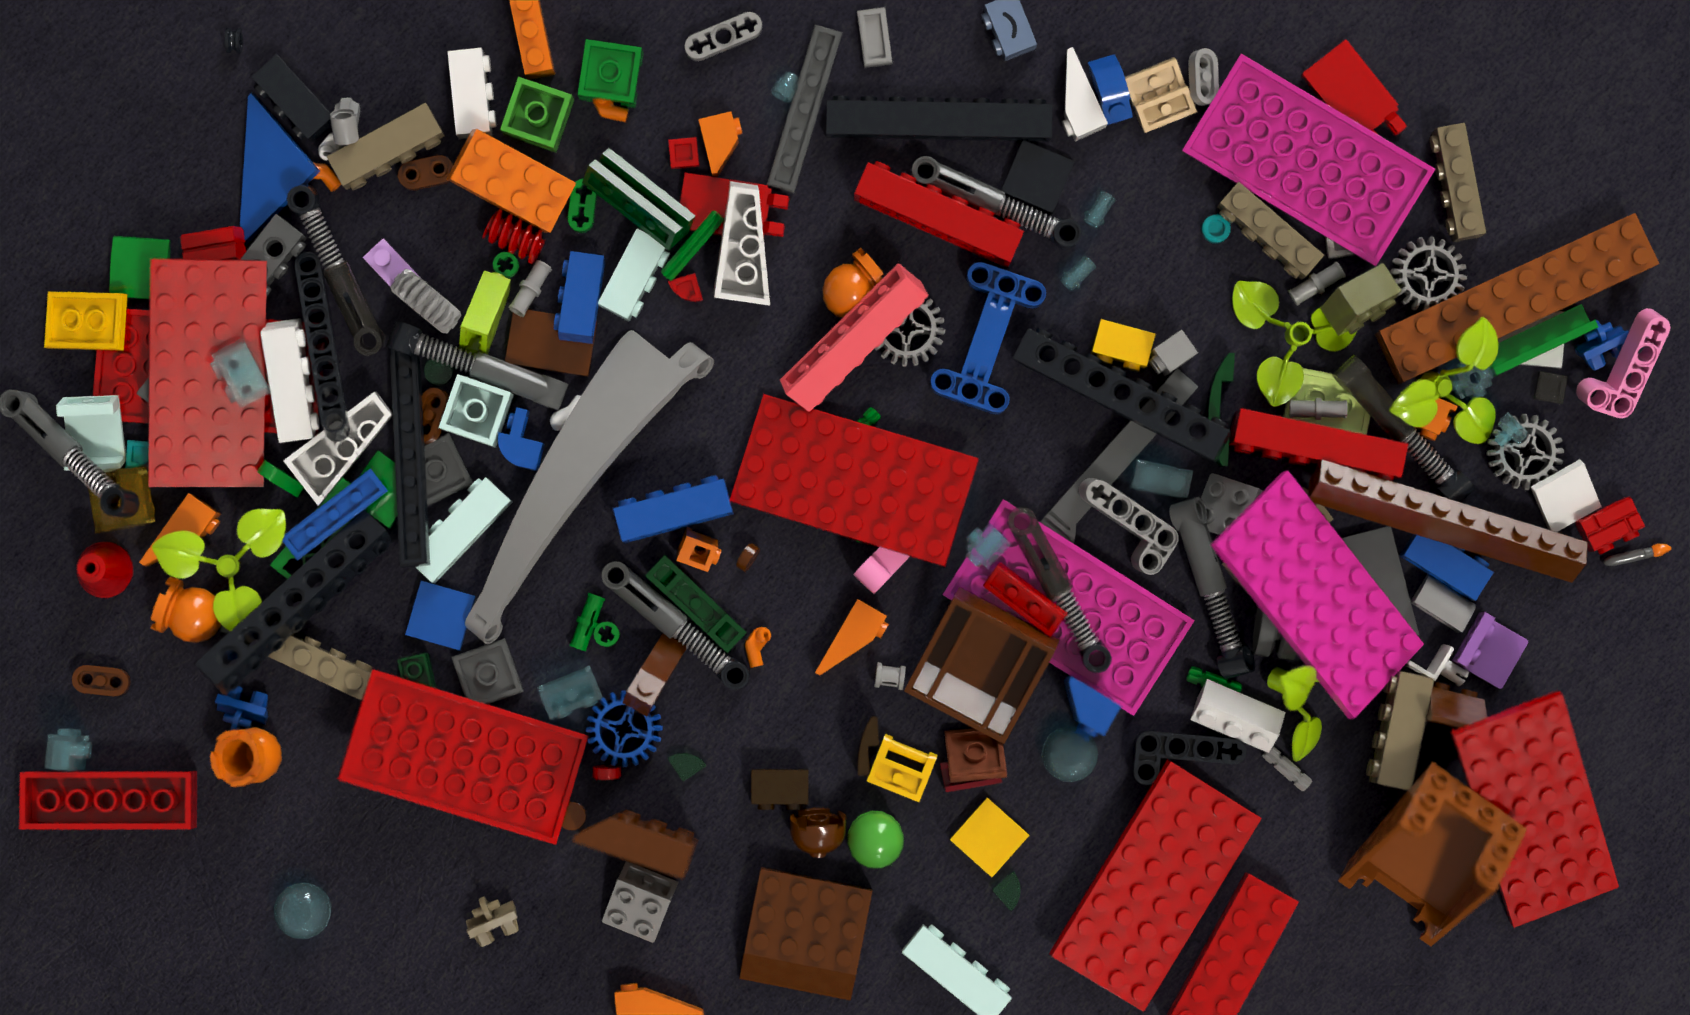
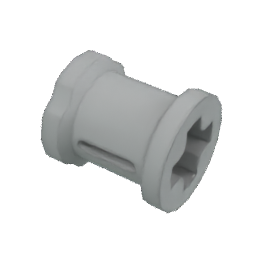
M877 662L874 687L879 688L880 685L903 690L906 666H900V668L883 666L881 662Z

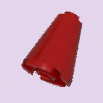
M98 542L86 548L80 555L76 568L77 578L82 588L89 594L99 598L114 597L122 593L130 583V580H132L133 562L129 553L119 545L111 542Z

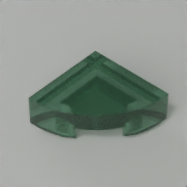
M680 753L668 757V760L682 781H685L707 766L703 760L692 754Z
M1012 871L992 889L1010 911L1017 905L1021 893L1018 877Z

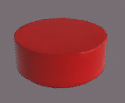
M593 766L594 779L616 780L621 777V766Z

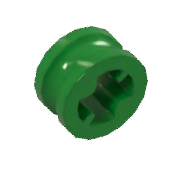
M502 252L494 258L493 268L495 272L504 275L506 278H511L518 272L519 262L513 254ZM508 258L512 259L513 261L510 264L514 265L511 271L506 269L504 273L501 272L499 269L502 267L498 265L501 260L506 261Z
M602 622L596 626L594 639L600 646H613L619 640V629L614 623ZM606 626H610L612 628L611 633L615 636L612 641L607 639L608 642L606 643L601 640L602 635L599 634V631L602 627L606 630Z

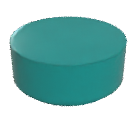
M1211 215L1202 224V235L1210 243H1221L1230 234V223L1221 215Z

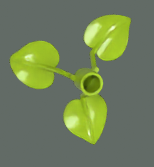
M1238 281L1234 286L1232 294L1233 309L1237 319L1244 326L1258 329L1267 320L1271 324L1286 329L1285 339L1291 346L1284 359L1282 360L1278 357L1266 359L1258 367L1256 375L1259 389L1273 407L1280 406L1291 400L1303 384L1304 372L1302 366L1296 362H1288L1293 352L1297 350V347L1308 343L1312 335L1316 334V342L1321 348L1335 352L1347 347L1357 333L1349 334L1347 331L1338 336L1320 308L1315 310L1311 316V323L1315 329H1311L1304 322H1297L1291 325L1289 322L1285 323L1273 319L1270 316L1278 310L1279 299L1276 291L1271 286L1262 282Z
M1480 317L1475 324L1463 332L1456 346L1459 361L1467 366L1451 370L1442 369L1440 374L1433 371L1424 373L1420 380L1412 383L1396 398L1389 408L1392 414L1411 426L1423 427L1429 424L1437 413L1438 406L1435 400L1439 397H1444L1463 409L1454 418V428L1457 434L1465 441L1474 444L1487 441L1495 423V408L1493 404L1486 398L1475 397L1466 405L1450 394L1452 383L1448 377L1449 375L1471 371L1474 366L1480 370H1485L1494 362L1498 353V338L1490 322L1486 318Z
M257 509L243 515L238 522L237 534L239 539L246 543V545L235 556L230 554L223 555L218 560L200 556L204 551L205 543L202 538L190 531H177L164 535L152 545V550L165 572L175 578H187L195 574L199 568V561L216 565L218 573L228 577L230 591H222L215 596L213 610L222 626L231 631L262 603L258 593L250 587L242 586L235 590L233 576L240 570L239 559L249 548L258 557H266L273 554L280 547L286 529L285 514L280 509Z
M1311 666L1300 667L1290 672L1276 667L1271 671L1267 680L1269 688L1283 694L1282 698L1286 707L1292 711L1297 709L1304 717V721L1297 725L1293 735L1292 755L1295 762L1300 761L1312 751L1319 741L1322 730L1321 720L1318 717L1311 718L1301 707L1305 703L1314 683L1319 682L1316 678V670Z

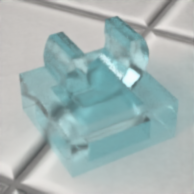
M1507 412L1499 420L1498 425L1502 430L1495 436L1494 440L1501 447H1504L1511 439L1519 445L1527 437L1528 431Z

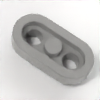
M1208 48L1196 50L1189 57L1190 96L1200 106L1211 104L1219 91L1218 60L1215 53Z

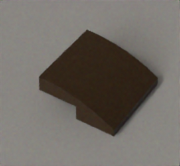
M877 716L870 717L861 738L858 753V776L870 775L868 746L879 745Z

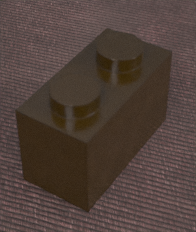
M809 769L751 770V804H757L758 810H774V804H786V810H802L803 804L809 803Z

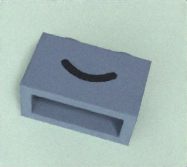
M995 0L985 4V13L981 14L986 29H992L995 37L992 40V45L997 56L1002 55L1004 61L1036 49V40L1019 0Z

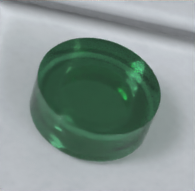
M430 359L425 365L424 374L430 383L438 386L445 385L453 376V367L451 368L450 364L446 366L445 362L441 364V361L436 362V359L433 361Z

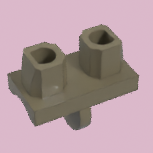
M485 896L479 898L481 907L472 910L474 917L466 920L467 933L470 939L474 937L481 947L491 944L495 940L491 930L498 926H501L505 936L519 931L517 911L513 900L500 905L498 899L488 903Z

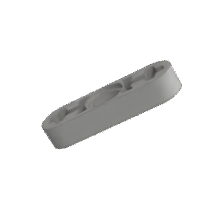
M746 12L689 36L685 42L686 54L694 61H702L755 39L762 31L761 19L753 12ZM746 19H749L751 23H757L754 26V32L750 33L748 29L739 32L741 38L736 39V32L731 25L736 23L737 29L745 26ZM721 29H727L732 34V38L727 44H720L715 39L716 33ZM711 34V40L716 47L715 49L711 50L709 44L702 48L703 53L698 54L696 51H690L693 48L694 41L698 40L699 44L708 42L706 35Z

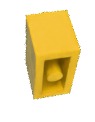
M1101 319L1098 323L1091 354L1101 359L1102 363L1112 364L1114 360L1124 363L1123 368L1139 372L1140 368L1145 369L1148 365L1155 333Z

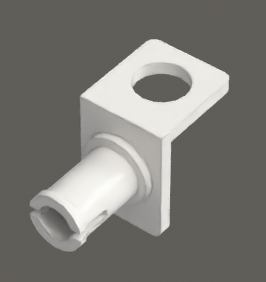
M1445 644L1441 645L1427 670L1410 660L1405 664L1418 674L1433 678L1434 681L1441 674L1457 686H1461L1465 682L1459 676L1467 678L1469 674L1468 670L1449 660L1454 648Z

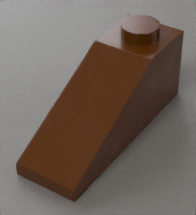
M662 634L629 687L623 703L648 716L685 653L686 645L682 646V642H678L673 637L669 639L666 635Z

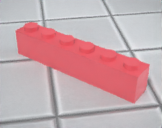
M898 263L780 379L786 395L808 412L816 405L822 403L825 396L835 386L840 385L845 377L855 367L859 366L875 347L880 346L884 339L895 328L899 327L914 309L923 304L925 298L929 295L922 282Z

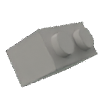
M1180 330L1151 351L1149 363L1157 374L1162 372L1164 376H1167L1193 358L1198 352L1183 330Z

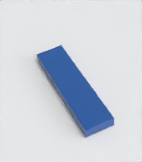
M369 469L284 535L282 542L298 561L388 490L372 469Z

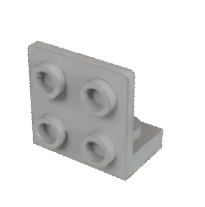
M1211 473L1201 497L1207 510L1209 532L1220 535L1263 491L1259 488Z
M626 861L616 882L602 922L649 942H655L678 882Z

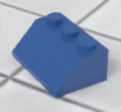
M1066 676L1063 682L1073 720L1079 723L1076 728L1092 737H1096L1097 734L1104 736L1121 705L1077 679Z

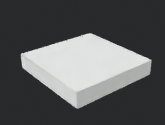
M1581 460L1531 486L1544 521L1550 531L1558 532L1601 508L1585 464Z

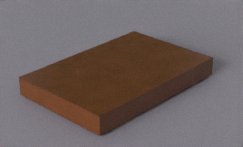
M527 310L525 316L521 317L513 313L505 358L506 362L517 366L589 377L598 321H596L593 344L559 340L558 330H554L555 314Z

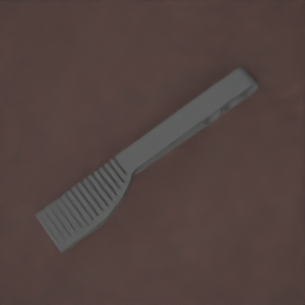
M1177 368L1155 393L1161 395L1162 391L1176 397V403L1182 406L1199 386ZM1149 399L1141 408V411L1144 413L1152 412L1156 407V402ZM1176 412L1167 415L1166 423ZM1129 421L1040 523L1074 544L1076 524L1092 507L1080 498L1079 486L1081 482L1087 478H1095L1112 485L1154 438L1156 433ZM1092 487L1093 496L1100 498L1102 494L1095 490L1096 487Z

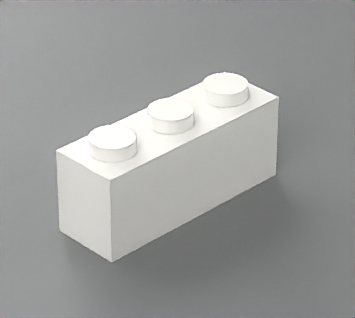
M482 48L448 51L457 137L459 139L468 138L472 129H478L492 136V128L496 127L495 111H490L489 100H494L492 83H487L486 72H491L489 55H484Z
M1207 679L1197 697L1190 720L1269 753L1279 736L1285 712Z

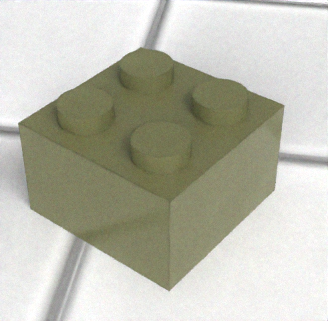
M1384 263L1338 287L1320 309L1338 336L1347 331L1349 334H1353L1364 326L1363 323L1370 319L1372 322H1375L1386 314V310L1396 304L1394 299L1401 293V289Z

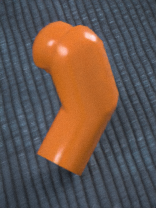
M593 99V104L601 117L626 122L629 109L614 106L612 101Z
M314 163L320 172L313 179H321L331 192L341 186V182L328 165Z
M758 627L754 629L745 641L750 668L764 665L760 651L771 639V632L768 628Z

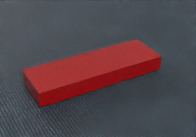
M1001 562L997 564L983 584L984 588L1049 637L1055 633L1068 614Z

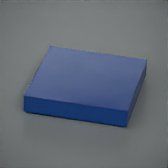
M421 581L405 635L461 650L467 630L465 621L473 608L476 596Z

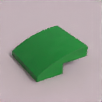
M114 236L110 264V293H123L131 298L150 299V258L170 259V240Z
M378 450L360 476L369 469H372L388 491L364 510L382 524L391 528L398 518L395 462Z

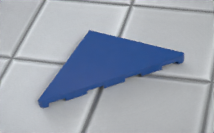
M252 93L248 95L240 215V227L244 230L245 246L271 221L275 214H278L288 204L287 194L293 187L308 184L320 172L259 98Z

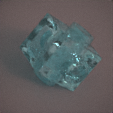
M1463 363L1456 364L1457 368L1467 366ZM1474 366L1471 371L1450 375L1452 389L1461 399L1468 396L1471 399L1482 397L1488 394L1486 388L1493 385L1491 382L1493 374L1489 367L1485 370H1480ZM1471 373H1474L1478 381L1477 383H1472L1470 381L1469 377Z

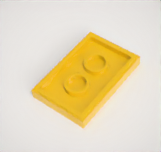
M48 292L44 348L124 351L127 294Z

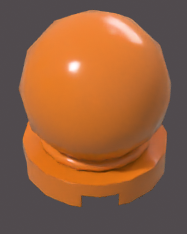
M859 248L852 254L855 260L853 264H842L834 268L825 279L822 288L823 300L827 308L836 316L843 318L883 279L881 276L884 273L867 253H864L862 248Z
M170 576L165 582L166 585L170 586L166 595L159 594L151 617L155 624H152L150 628L161 633L170 628L176 637L187 642L198 643L207 641L217 633L221 626L213 610L215 595L203 588L190 587L184 589L183 580Z
M256 727L224 732L217 737L216 740L218 742L215 745L214 751L210 754L211 767L216 777L223 779L226 783L231 784L230 786L232 787L264 782L278 771L282 761L281 746L276 737L268 731Z

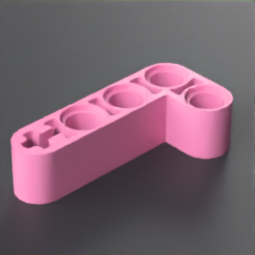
M1647 308L1640 311L1631 326L1607 382L1594 378H1585L1577 386V397L1595 411L1616 418H1626L1631 415L1669 334L1670 323L1653 309ZM1642 347H1644L1643 351L1640 354H1638V351ZM1632 373L1631 377L1626 380V377ZM1595 390H1597L1596 394L1592 398H1590L1591 394ZM1621 398L1619 403L1615 405V402Z
M879 547L853 575L868 590L875 594L910 556Z

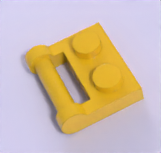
M885 734L867 782L920 802L938 755L932 752L927 754L892 740V736ZM888 750L924 764L922 772L885 758Z

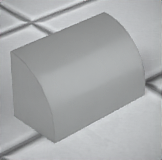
M1427 574L1411 599V604L1457 633L1463 632L1476 608V604Z

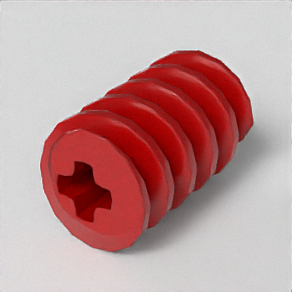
M500 208L491 217L482 239L489 234V243L493 244L499 239V248L503 249L509 244V253L514 254L519 249L518 257L524 259L529 254L528 262L533 264L545 244L546 239H542L543 230L539 229L535 234H532V224L522 229V219L512 224L513 215L509 214L503 219V209Z

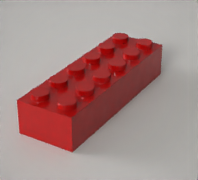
M875 161L874 165L868 162L854 193V201L1001 266L1009 267L1024 233L1023 230L1019 229L1021 226L1019 223L1005 218L1004 222L994 218L995 213L988 209L979 207L978 210L967 206L969 202L955 195H953L952 199L942 195L943 190L930 184L923 187L916 184L917 179L906 173H901L898 176L890 172L891 167L881 162Z
M1242 408L1234 413L1231 436L1229 437V445L1234 446V451L1238 453L1250 454L1258 451L1262 452L1261 457L1278 460L1286 457L1290 458L1289 463L1299 466L1314 463L1318 467L1320 462L1325 460L1390 481L1402 477L1408 449L1407 443Z
M197 771L20 772L19 829L197 828Z
M1245 872L1167 1015H1237L1299 901Z

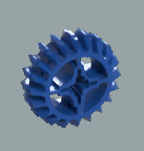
M621 691L620 700H617L614 692L610 693L611 703H608L604 697L601 698L600 702L604 708L601 710L598 706H593L592 710L598 716L597 718L594 716H588L587 718L588 721L595 722V727L586 728V732H595V737L589 738L588 743L597 741L599 746L595 747L593 752L598 753L603 749L605 753L602 755L601 760L606 761L609 755L613 756L611 761L613 766H616L618 763V758H622L623 767L628 766V758H632L633 764L638 765L637 755L639 754L644 760L649 759L645 750L648 748L650 751L655 752L657 748L650 744L651 741L660 742L662 739L660 736L654 735V731L663 730L662 725L654 726L653 722L661 719L660 714L651 716L649 713L648 716L644 715L648 731L634 725V709L629 706L626 707L624 715L619 721L604 718L612 708L625 705L623 700L627 693L626 691ZM629 714L627 722L630 723L629 726H632V730L637 731L639 734L634 732L626 733L620 743V731H617V727L610 724L622 725L627 720ZM601 726L615 733L614 749L605 742ZM629 737L645 739L644 743L635 751L622 752Z

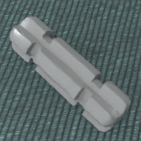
M1274 746L1269 753H1263V758L1270 764L1273 763V767L1289 781H1294V785L1298 789L1305 791L1311 785L1312 779L1305 773L1302 774L1301 770L1287 757L1281 756V752Z

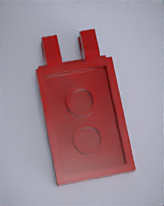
M1344 40L1301 74L1322 102L1377 134L1374 129L1383 122L1395 136L1407 127L1396 113L1399 110L1397 108L1399 104L1347 40Z
M685 173L680 204L688 208L695 215L690 231L695 232L712 211L718 212L725 218L730 181L758 185L763 238L764 235L783 237L785 225L783 223L767 221L769 207L788 210L789 196L771 194L772 189L768 188V185ZM724 221L712 235L722 236Z

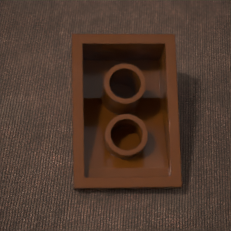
M1438 682L1433 683L1426 721L1459 729L1487 718L1485 700L1477 698V692L1461 689L1460 693L1449 691L1450 685Z

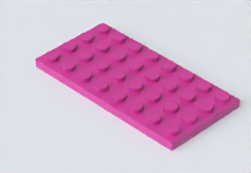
M1243 54L1239 56L1182 150L1234 183L1240 182L1251 193L1375 267L1435 171V168Z
M1289 471L1282 472L1210 544L1305 665L1315 668L1317 680L1348 719L1355 718L1390 681L1391 676H1395L1397 671L1424 645Z
M1003 499L942 595L952 601L957 589L961 587L1033 625L984 588L983 584L997 564L1001 562L1053 602L1051 598L1052 593L1048 588L1053 584L1039 560L1045 557L1058 582L1063 579L1065 584L1070 586V592L1074 593L1073 597H1076L1075 601H1078L1077 605L1081 606L1080 610H1083L1082 615H1086L1087 623H1090V628H1093L1092 632H1095L1096 637L1102 640L1112 657L1111 664L1106 671L1101 673L1089 671L1083 664L1082 657L1079 654L1078 641L1075 642L1076 637H1072L1074 634L1073 632L1070 633L1071 628H1067L1069 625L1065 624L1066 619H1064L1052 635L1059 639V643L1049 663L1121 705L1122 709L1134 716L1195 620ZM1093 651L1089 656V662L1092 665L1097 666L1104 661V654L1101 651Z

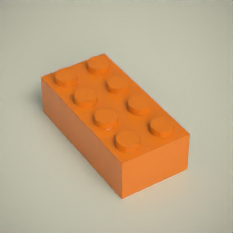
M472 129L446 180L503 209L509 214L522 219L528 224H532L533 227L542 229L545 233H551L576 185V182L478 129Z

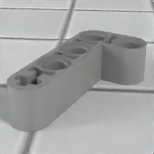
M1095 478L1083 480L1079 486L1080 498L1141 539L1131 556L1132 566L1137 571L1148 575L1158 573L1178 543L1177 531L1105 481ZM1096 487L1095 490L1105 495V497L1102 499L1093 496L1094 493L1091 491V488ZM1116 500H1120L1122 509L1119 513L1114 514L1112 510L1113 503ZM1143 515L1145 523L1140 529H1137L1135 520L1138 516ZM1165 530L1167 539L1164 543L1159 544L1158 534ZM1150 554L1152 562L1148 567L1144 568L1142 560L1145 555Z

